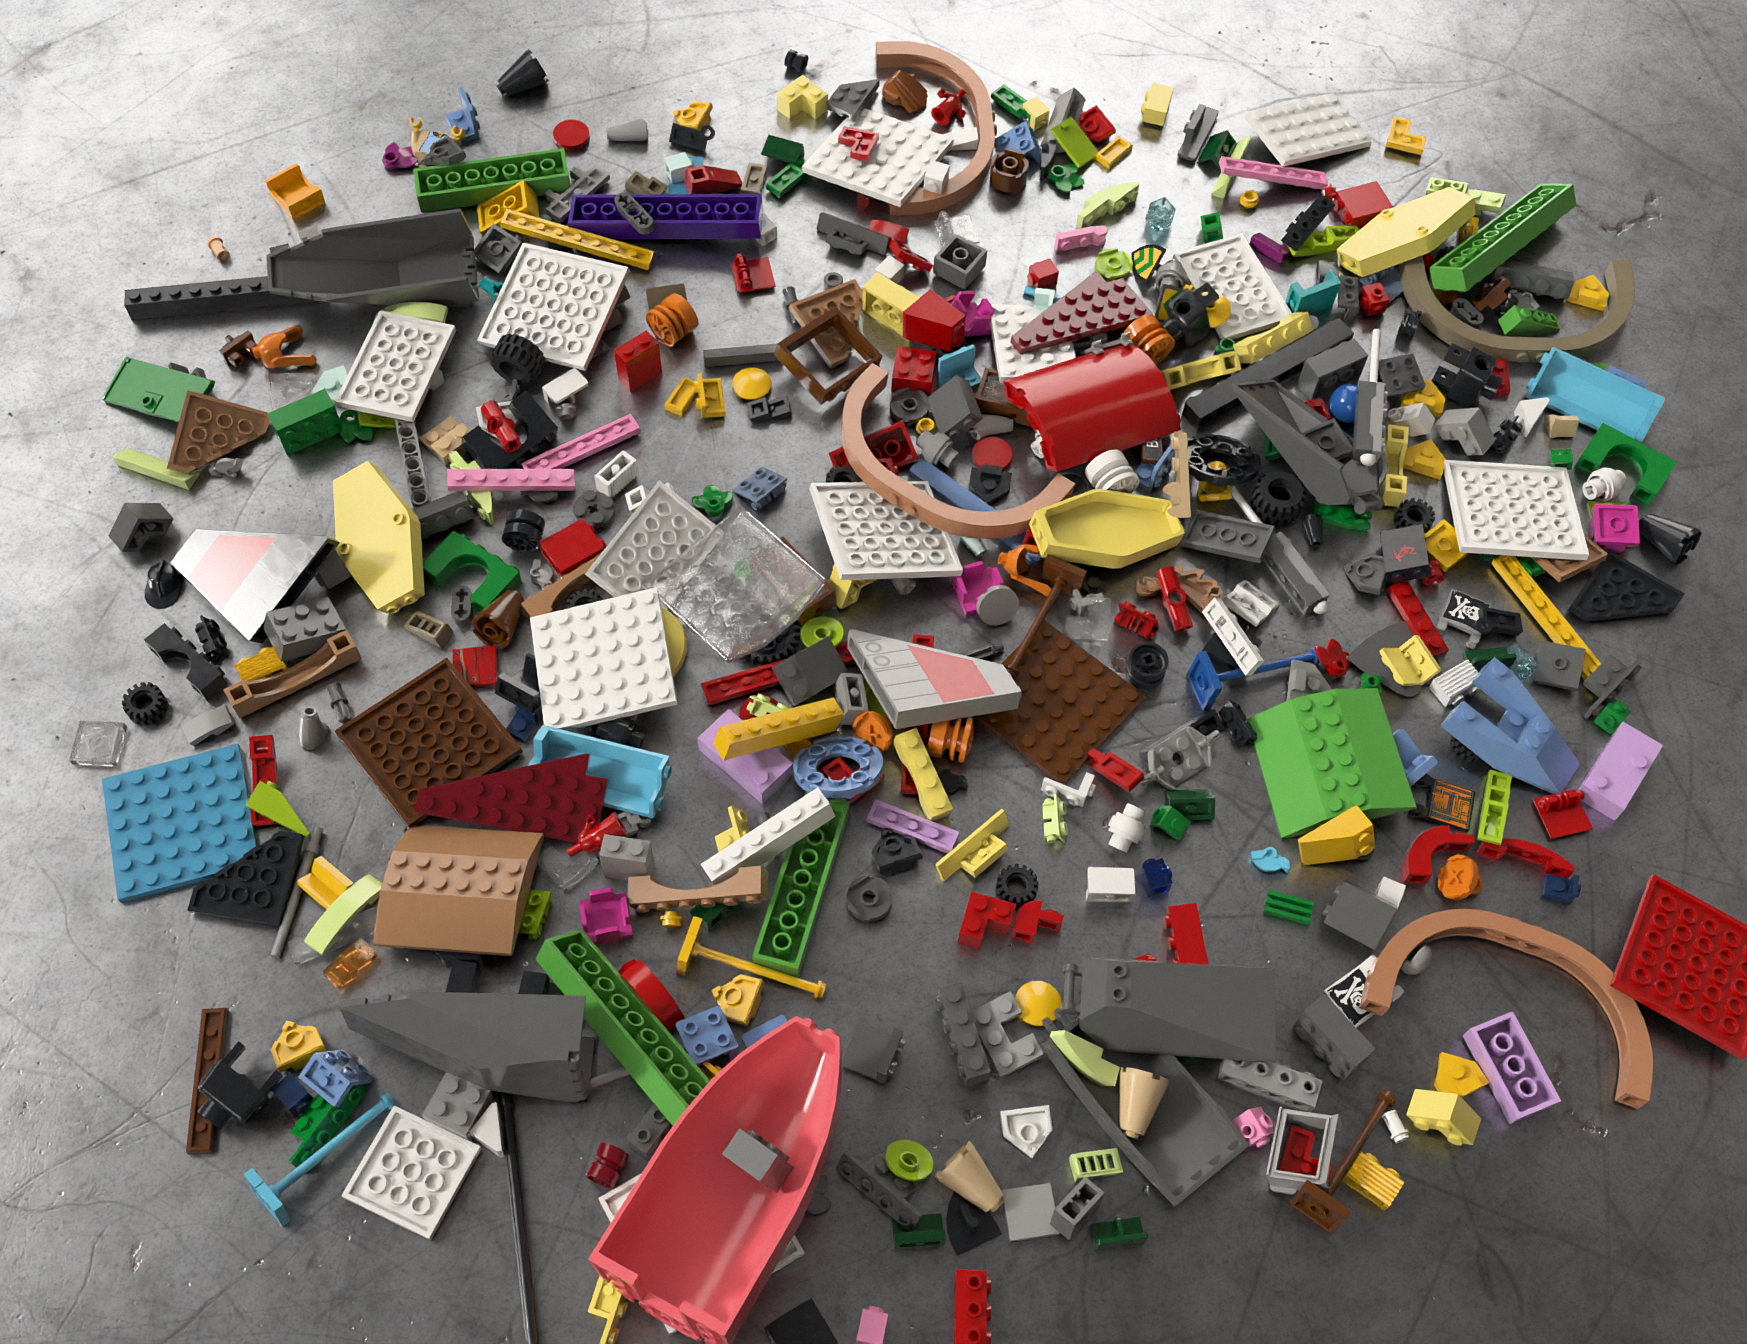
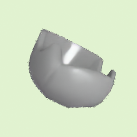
M1422 942L1423 947L1419 946L1403 961L1400 969L1404 973L1416 975L1424 972L1429 967L1433 956L1430 947Z

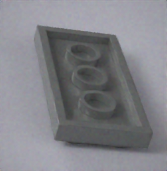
M1196 510L1181 539L1182 547L1261 563L1274 536L1275 526Z

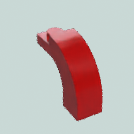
M1450 825L1437 826L1423 832L1414 841L1404 858L1402 867L1403 883L1426 884L1432 876V854L1441 851L1468 852L1474 844V836L1463 832L1451 834Z
M633 959L625 963L618 970L619 974L668 1032L676 1026L677 1022L686 1019L663 984L641 960Z

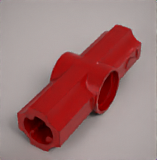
M490 400L483 403L480 409L488 422V432L497 436L506 452L512 453L515 450H519L522 443L515 432L514 421L506 418L496 401Z
M1174 566L1157 570L1156 576L1163 595V605L1168 610L1174 631L1181 632L1192 628L1193 623L1185 602L1186 593L1181 589ZM1170 596H1176L1179 602L1171 601Z

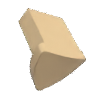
M1554 414L1545 416V426L1550 438L1575 437L1579 424L1577 415L1558 416Z

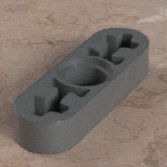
M623 192L616 195L615 204L617 210L640 234H650L654 230L652 217L629 193ZM633 211L639 212V214L635 216L629 215Z

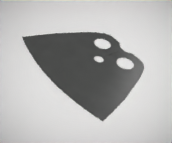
M1405 621L1390 625L1373 634L1347 657L1350 662L1363 672L1374 676L1380 675L1383 679L1381 682L1383 685L1407 697L1417 695L1421 692V688L1424 685H1430L1433 679L1442 675L1441 671L1424 685H1415L1410 690L1404 689L1395 681L1393 672L1383 663L1382 655L1379 651L1382 648H1399L1413 637ZM1435 657L1434 659L1436 660V662H1437L1438 665L1440 666V663H1439V661H1438V658Z

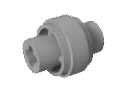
M1172 259L1158 268L1155 284L1160 292L1162 284L1173 285L1181 289L1184 288L1187 273L1182 267L1181 262Z
M925 430L916 442V445L923 449L922 456H924V460L932 465L938 466L942 463L950 468L959 456V453L952 448L953 442L951 438L943 432H936L933 435L928 430Z

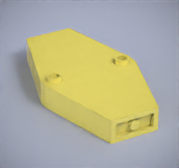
M1448 187L1397 207L1385 209L1337 248L1339 264L1341 267L1361 277H1365L1427 254L1436 249L1476 214L1475 201L1473 197Z
M369 461L333 480L335 538L340 542L336 547V551L346 568L378 610L387 614H394L407 604L415 603L418 598L425 595L421 524L418 516L381 469Z
M1093 489L1036 510L1029 523L1042 558H1046L1049 554L1063 561L1113 569L1125 567L1178 546L1185 534L1184 527L1181 525L1179 518L1173 517L1167 512L1173 506L1171 500L1105 489Z

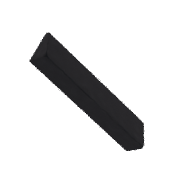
M1208 709L1140 751V754L1148 763V751L1185 727L1191 726L1204 736L1211 734L1215 730L1220 732L1225 728L1216 710ZM1175 752L1173 754V761L1180 757L1179 753Z

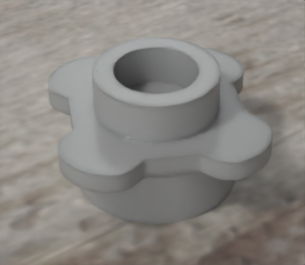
M565 403L555 408L556 414L561 420H569L575 417L576 407L574 405Z

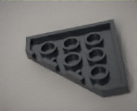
M1608 550L1606 560L1599 563L1568 609V611L1585 621L1669 613L1674 611L1685 593Z
M278 831L271 836V839L262 845H257L235 863H230L216 872L215 876L205 883L201 882L195 886L187 911L281 926L304 836L298 833Z

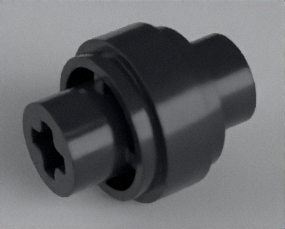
M627 717L602 722L599 724L596 732L597 735L606 738V741L638 749L641 748L646 735L637 731V724L634 723V720Z

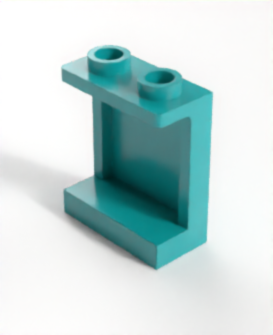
M1329 270L1323 283L1303 289L1298 281L1292 283L1285 303L1292 313L1308 312L1309 315H1315L1331 309L1341 285L1340 279L1332 270Z

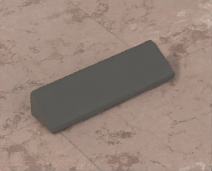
M777 344L703 350L705 367L779 361L774 355Z

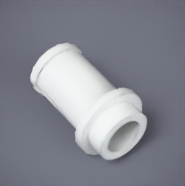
M1391 1110L1382 1115L1392 1135L1390 1137L1391 1140L1398 1144L1409 1139V1130L1404 1128L1396 1110Z

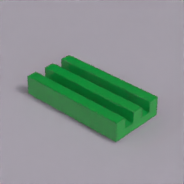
M1268 890L1263 913L1309 925L1314 902ZM1270 905L1283 908L1284 910L1306 914V916L1304 917L1301 915L1271 908Z

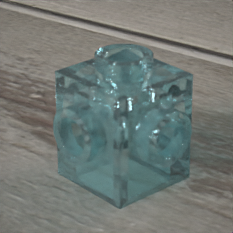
M1166 197L1150 203L1145 220L1155 231L1168 228L1172 224L1176 209Z

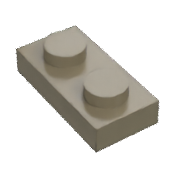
M748 163L741 187V194H761L767 173V165Z

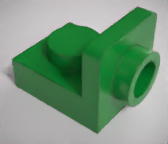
M1552 449L1550 451V467H1566L1567 470H1572L1573 454L1571 449Z

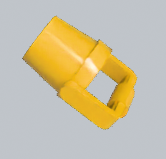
M1214 461L1209 463L1210 467L1214 469L1223 467V470H1227V466L1223 462ZM1199 481L1197 493L1199 501L1209 502L1230 499L1233 485L1219 487L1214 483Z

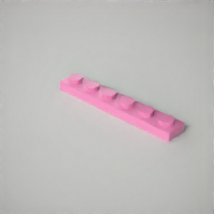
M1221 156L1219 161L1222 174L1227 176H1238L1245 179L1251 178L1323 190L1324 186L1328 185L1325 173L1288 166L1282 167L1281 165Z
M630 413L521 463L522 469H562L640 433V427Z
M447 469L448 491H575L574 469Z

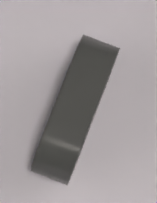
M1458 298L1453 302L1450 309L1453 316L1473 328L1479 329L1481 327L1484 317L1473 305L1462 298Z
M458 586L452 593L451 615L455 624L459 626L467 625L472 620L473 607L470 601L472 592L467 586ZM462 594H466V596H464V602H461L460 600ZM461 609H464L465 614H463L462 618H459Z

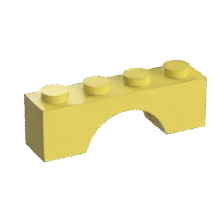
M1294 312L1279 320L1280 324L1275 328L1247 337L1234 344L1233 347L1235 351L1237 350L1239 362L1253 364L1312 332L1314 329L1308 312Z
M1236 350L1161 371L1171 390L1200 380L1239 371L1241 366Z
M1388 424L1385 437L1382 438V442L1385 443L1384 453L1388 462V471L1384 482L1380 486V497L1384 500L1385 505L1399 507L1406 495L1407 477L1403 476V464L1408 445V427Z
M917 728L896 735L893 745L901 763L908 768L915 782L920 805L927 820L934 822L949 816L953 810L952 805Z

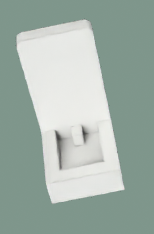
M1086 772L1079 790L1044 778L1041 790L1051 797L1057 794L1059 798L1066 800L1070 805L1083 807L1087 796L1092 797L1096 785L1093 784L1095 775Z

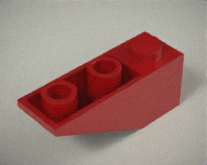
M702 165L688 168L685 171L684 185L689 194H713L740 188L743 184L738 172L735 170Z

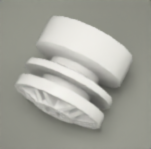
M1117 449L1100 454L1085 469V475L1095 489L1131 494L1139 485L1140 480L1138 476L1134 473L1132 467L1129 466L1123 453Z

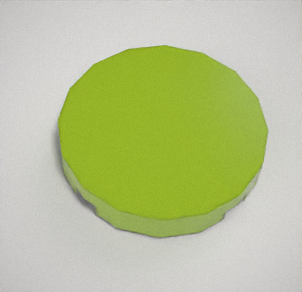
M1110 248L1098 254L1094 267L1096 272L1107 281L1122 278L1124 280L1131 274L1133 261L1127 252Z

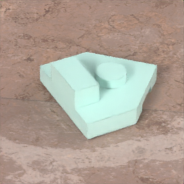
M344 365L324 371L311 394L325 389L333 404H336L335 400L348 376Z

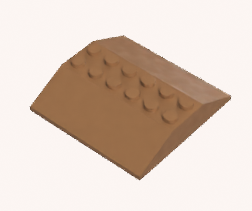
M414 825L408 828L392 851L380 888L373 940L374 946L512 956L544 834Z

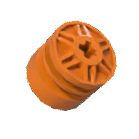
M676 293L669 295L662 301L661 305H656L654 309L646 314V321L658 340L669 347L674 346L684 335H688L699 325L698 317L692 306L685 298Z
M1152 314L1139 317L1124 331V333L1131 332L1130 339L1134 342L1133 345L1145 352L1155 365L1166 358L1174 347L1175 340L1166 329H1163L1161 323Z
M968 717L966 726L961 725L962 718H958L955 724L951 723V720L933 723L927 749L928 755L942 758L945 749L950 750L949 758L953 761L957 751L960 752L958 762L964 763L972 746L974 718Z

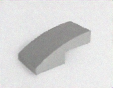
M223 705L195 717L184 724L182 729L188 743L195 746L211 734L218 736L235 724L228 707Z

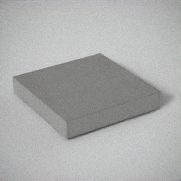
M1050 1183L1001 1190L1010 1242L1060 1234L1050 1225L1055 1209Z

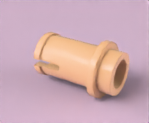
M213 235L208 238V247L214 251L216 257L219 260L226 259L229 256V252L224 247L221 237Z

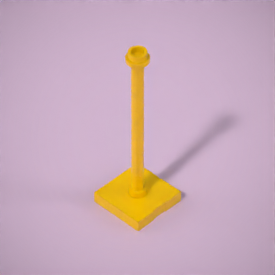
M693 916L678 957L677 975L685 977L692 956L697 957V955L815 993L814 998H822L826 984H823L820 980L818 984L701 946L698 939L701 933L702 919Z

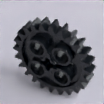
M759 602V607L757 608L754 604H751L750 611L747 608H743L744 615L738 613V620H733V627H731L733 649H737L738 656L744 654V661L751 658L752 665L757 661H760V666H762L764 662L769 664L774 660L780 661L781 657L787 659V653L793 655L794 648H798V641L800 640L798 619H793L792 612L787 614V607L780 610L779 603L771 607V602H768L767 606H763V603Z

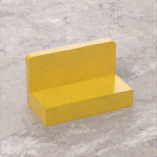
M322 856L314 859L311 873L297 881V885L326 910L343 892L354 884Z

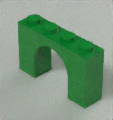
M1602 423L1575 466L1591 474L1608 457L1622 456L1631 460L1639 468L1641 478L1630 496L1649 506L1677 462L1613 427Z
M452 531L423 562L424 577L439 587L456 570L463 566L477 565L486 569L488 575L485 581L470 596L472 607L478 612H481L507 590H516L522 583L518 568L514 565L509 566L498 555L488 553L482 545L472 543L464 534L459 535L455 531Z

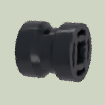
M790 49L785 56L784 65L788 68H795L796 71L802 73L807 67L808 55L798 54L796 50Z
M1506 293L1508 297L1493 310L1494 316L1500 319L1514 305L1518 306L1519 301L1517 297Z

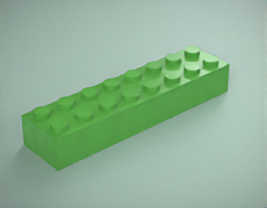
M564 148L413 169L416 194L421 213L478 205L522 180L537 193V196L546 195L545 192L549 189L553 193H564L571 187Z
M837 798L827 799L835 817L787 848L752 956L753 963L799 978L850 814V802Z

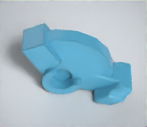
M1273 847L1252 851L1250 854L1251 861L1265 872H1275L1283 869L1286 873L1290 871L1289 859L1277 854L1276 849Z

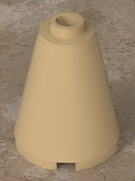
M1121 1068L1120 1130L1124 1131L1126 1137L1138 1139L1139 1135L1144 1136L1168 1087V1079L1160 1076V1079L1157 1080L1154 1079L1153 1073L1133 1068Z
M970 1141L966 1146L963 1145L945 1163L946 1168L943 1171L939 1169L935 1175L938 1181L984 1212L989 1210L994 1212L1003 1203L1001 1200L1003 1196L1002 1191L977 1149Z

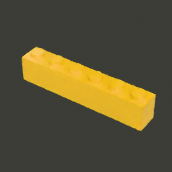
M833 697L720 726L713 745L723 761L837 731L844 713Z

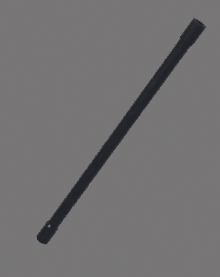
M497 1091L502 1118L526 1344H539L513 1112V1094Z

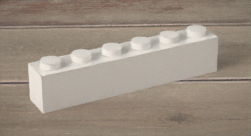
M816 788L703 862L701 866L713 885L719 884L737 874L740 867L763 865L834 818L835 814L819 788Z

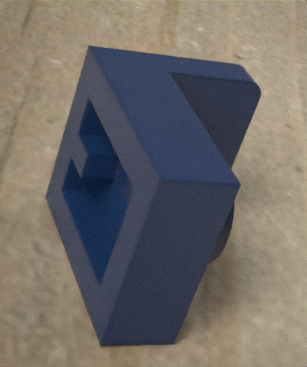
M515 706L516 714L506 730L514 739L526 743L539 723L535 711L529 713Z
M1547 873L1544 876L1542 897L1570 904L1575 897H1579L1581 892V884H1578L1579 876L1573 875L1571 879Z

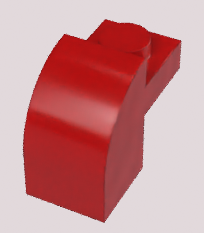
M1043 901L1027 902L1016 913L1011 938L1034 943L1037 927L1060 932L1064 915L1051 909L1041 910Z

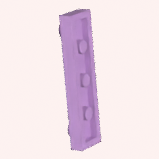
M876 799L867 816L868 823L883 829H891L894 833L903 836L905 834L913 836L916 842L947 854L953 850L959 836V832Z

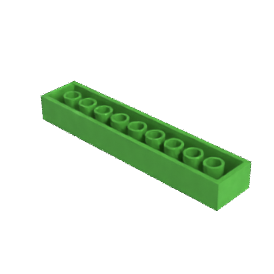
M1540 183L1432 265L1430 273L1433 288L1442 289L1443 291H1469L1482 278L1492 273L1495 268L1502 265L1504 261L1515 255L1518 250L1525 247L1532 239L1537 238L1541 232L1547 230L1550 225L1557 222L1559 218L1569 213L1577 205L1574 185Z
M582 929L546 939L536 957V961L564 995L586 996L584 1019L672 1126H674L682 1113L710 1080Z

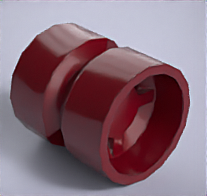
M601 1142L594 1155L597 1161L591 1162L585 1177L600 1186L615 1189L620 1177L618 1170L624 1169L629 1154L614 1145Z

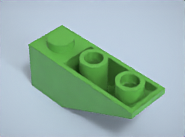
M1516 305L1498 320L1504 334L1511 337H1528L1561 330L1557 323L1558 319L1554 314Z

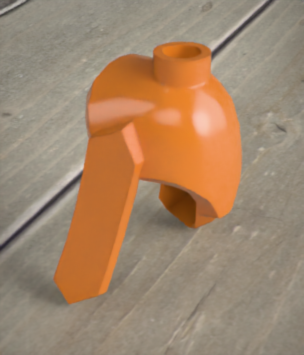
M294 325L277 333H270L261 338L256 347H252L255 358H260L263 365L271 369L299 365L313 366L317 361V357L312 354L282 356V344L298 340L301 337L303 329L299 325Z
M1018 545L1017 548L1007 553H1000L998 564L1004 566L1005 571L1010 574V578L1048 597L1051 591L1048 585L1021 576L1022 573L1031 571V566L1025 559L1027 552L1040 554L1038 546Z

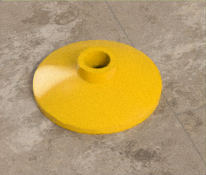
M1219 294V299L1209 305L1214 307L1205 308L1208 312L1210 328L1224 324L1231 314L1230 302L1225 296Z

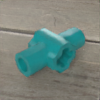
M486 276L480 282L479 287L490 294L491 301L495 303L504 283L501 281L495 283Z

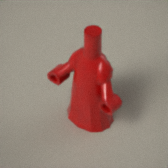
M941 89L937 93L939 98H946L931 110V116L937 123L943 126L948 125L956 110L958 111V118L963 119L966 116V111L962 109L961 99L966 95L963 89H960L956 95L947 93L945 89Z
M613 812L608 818L591 829L596 818L593 814H588L584 830L581 831L578 838L579 843L567 849L569 856L572 857L581 851L592 854L600 851L604 834L619 837L627 836L628 832L619 816Z

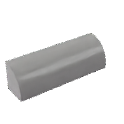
M1075 87L1058 96L1040 145L1046 151H1048L1049 140H1056L1050 132L1051 128L1070 116L1078 123L1086 98ZM1057 141L1055 153L1064 152L1065 150Z

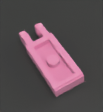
M1102 225L1057 233L1054 245L1055 251H1067L1091 244L1095 246L1102 245L1106 241L1105 236L1108 230Z

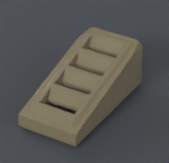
M415 611L404 625V628L409 632L440 648L445 646L454 633L448 623L419 611Z

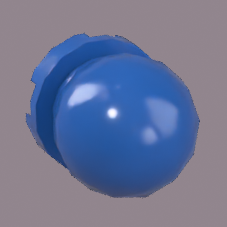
M1352 383L1341 385L1332 393L1329 400L1332 415L1338 421L1355 423L1358 385Z

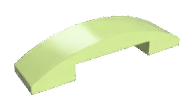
M405 302L388 306L380 311L445 323L448 308L447 306L427 302Z
M370 874L355 882L323 913L304 942L321 955H324L339 939L338 934L368 903L372 905L378 899L382 883Z

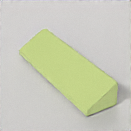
M1249 135L1237 143L1230 158L1244 159L1251 140ZM1221 172L1211 195L1224 199L1235 176H1227Z
M129 448L113 456L118 466L190 490L200 475L196 471L185 474L167 469V461Z

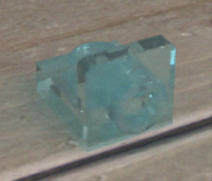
M1513 643L1509 647L1510 652L1516 653L1517 656L1515 663L1509 669L1513 671L1519 680L1523 681L1538 666L1530 653L1517 643Z

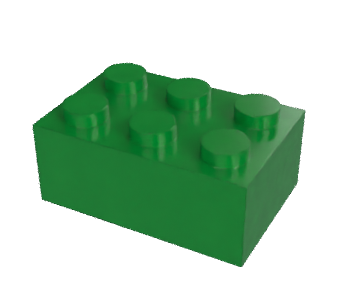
M325 389L267 413L276 436L287 455L327 437L336 435L342 427L336 408Z

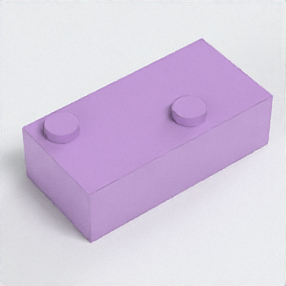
M728 709L697 738L699 750L763 805L793 776V763L776 748L723 761L713 745L719 727L743 721Z
M1622 722L1609 739L1578 791L1584 793V799L1581 801L1615 821L1625 810L1663 745Z
M1513 1011L1470 1028L1462 1035L1479 1068L1490 1082L1488 1085L1509 1125L1547 1110L1561 1102Z

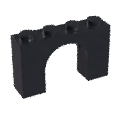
M527 391L511 401L509 410L523 425L527 435L526 441L520 446L519 450H515L512 453L506 452L504 448L496 445L479 425L462 437V446L482 469H510L513 466L518 467L525 461L526 456L529 454L533 456L541 449L540 446L545 442L549 444L557 437L558 427Z
M454 960L445 992L476 993L481 974L478 964ZM524 970L518 994L547 995L550 986L548 974Z

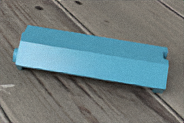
M1552 347L1550 353H1544L1540 361L1543 365L1535 379L1531 377L1526 386L1529 389L1526 397L1529 399L1547 397L1550 401L1546 407L1565 416L1577 415L1580 423L1596 430L1600 428L1602 423H1605L1639 442H1642L1666 399L1555 347Z
M545 725L541 726L534 737V757L529 765L588 753L591 756L587 775L609 779L604 801L605 807L649 818H654L657 811L662 809L667 780L672 773V766H669V756Z

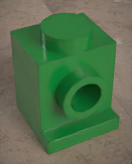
M1219 212L1200 216L1205 244L1224 239Z

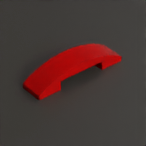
M273 735L249 737L253 791L259 781L265 784L270 781L278 785ZM251 809V822L253 826L276 825L275 821Z
M1502 838L1501 845L1483 841L1476 852L1478 855L1499 860L1503 854L1531 861L1544 865V874L1549 873L1567 879L1575 869L1571 863L1554 851L1520 839Z

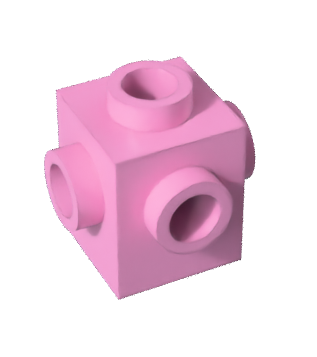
M1261 1106L1250 1108L1232 1120L1249 1144L1248 1147L1256 1145L1257 1148L1268 1144L1270 1142L1269 1137L1275 1132L1271 1118L1265 1114Z

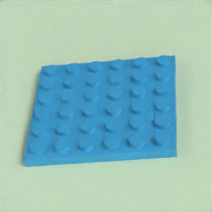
M239 744L102 778L117 898L120 903L211 879L215 876L216 872L230 863H235L244 857L245 853L257 846L255 828L251 822V809L246 806L249 800V793Z

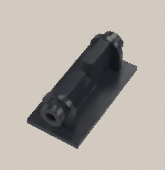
M1518 415L1512 419H1505L1499 425L1500 430L1493 434L1496 440L1489 448L1494 447L1500 455L1508 451L1513 441L1522 432V425L1516 422L1519 418Z
M200 616L202 622L196 624L195 632L200 643L204 644L202 647L206 656L211 661L217 660L221 653L229 656L230 654L226 648L227 643L219 632L220 627L218 623L213 619L210 620Z
M1229 700L1219 711V714L1238 747L1241 748L1247 741L1249 743L1254 742L1257 739L1255 736L1257 733L1249 722H1244L1247 718L1241 706Z

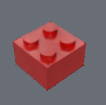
M897 346L891 392L895 393L902 388H910V390L914 391L918 389L929 397L932 390L937 351Z

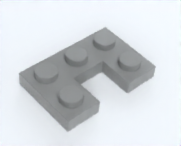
M1011 991L971 1011L977 1031L1001 1078L1044 1057V1053L1033 1033L1012 1044L1010 1043L1002 1024L1022 1014Z

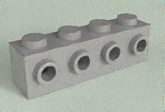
M1231 1059L1222 1060L1217 1076L1219 1081L1310 1113L1316 1107L1323 1081L1317 1079L1312 1073L1298 1072L1293 1070V1067L1284 1063L1277 1064L1274 1062Z

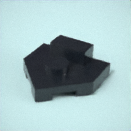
M982 464V468L972 467L969 489L988 505H991L996 499L1009 494L1012 473L1003 472L1002 466Z
M884 828L881 838L871 851L879 872L883 873L889 870L891 875L913 868L912 862L923 859L922 852L913 836L907 834L903 836L894 833L893 830Z

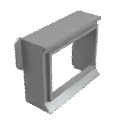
M1279 1107L1266 1172L1270 1189L1273 1192L1294 1195L1300 1190L1306 1180H1309L1330 1195L1331 1190L1328 1179L1337 1131L1342 1129L1339 1114L1331 1116ZM1287 1123L1325 1129L1316 1176L1278 1170Z

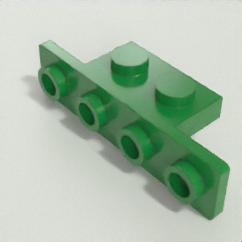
M361 1084L353 1085L341 1104L336 1107L319 1094L312 1100L311 1105L290 1132L303 1142L292 1155L289 1163L297 1168L333 1139L366 1093V1089Z

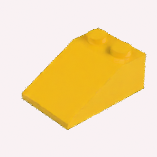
M522 180L478 204L477 212L480 233L482 235L486 234L493 223L500 227V222L506 209L540 218L537 193Z
M1355 805L1298 839L1301 862L1303 865L1357 859L1362 855L1369 854L1375 848L1373 824L1360 808Z

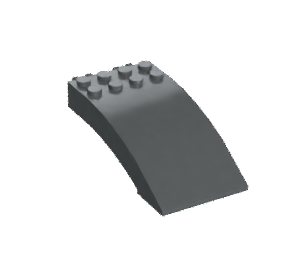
M1057 1008L1054 1011V1015L1063 1027L1061 1030H1058L1048 1017L1042 1020L1043 1025L1050 1034L1051 1031L1065 1030L1101 1047L1080 1029V1015L1070 1022L1067 1016L1061 1013V1009ZM1051 1037L1040 1045L1099 1125L1129 1160L1174 1206L1178 1205L1249 1146L1220 1104H1217L1174 1055L1103 1050L1101 1058L1120 1067L1115 1086H1099L1083 1076L1065 1059ZM1122 1067L1124 1069L1133 1068L1153 1073L1154 1079L1157 1080L1160 1079V1076L1169 1080L1168 1087L1144 1136L1139 1135L1138 1139L1126 1137L1124 1131L1120 1130V1071Z

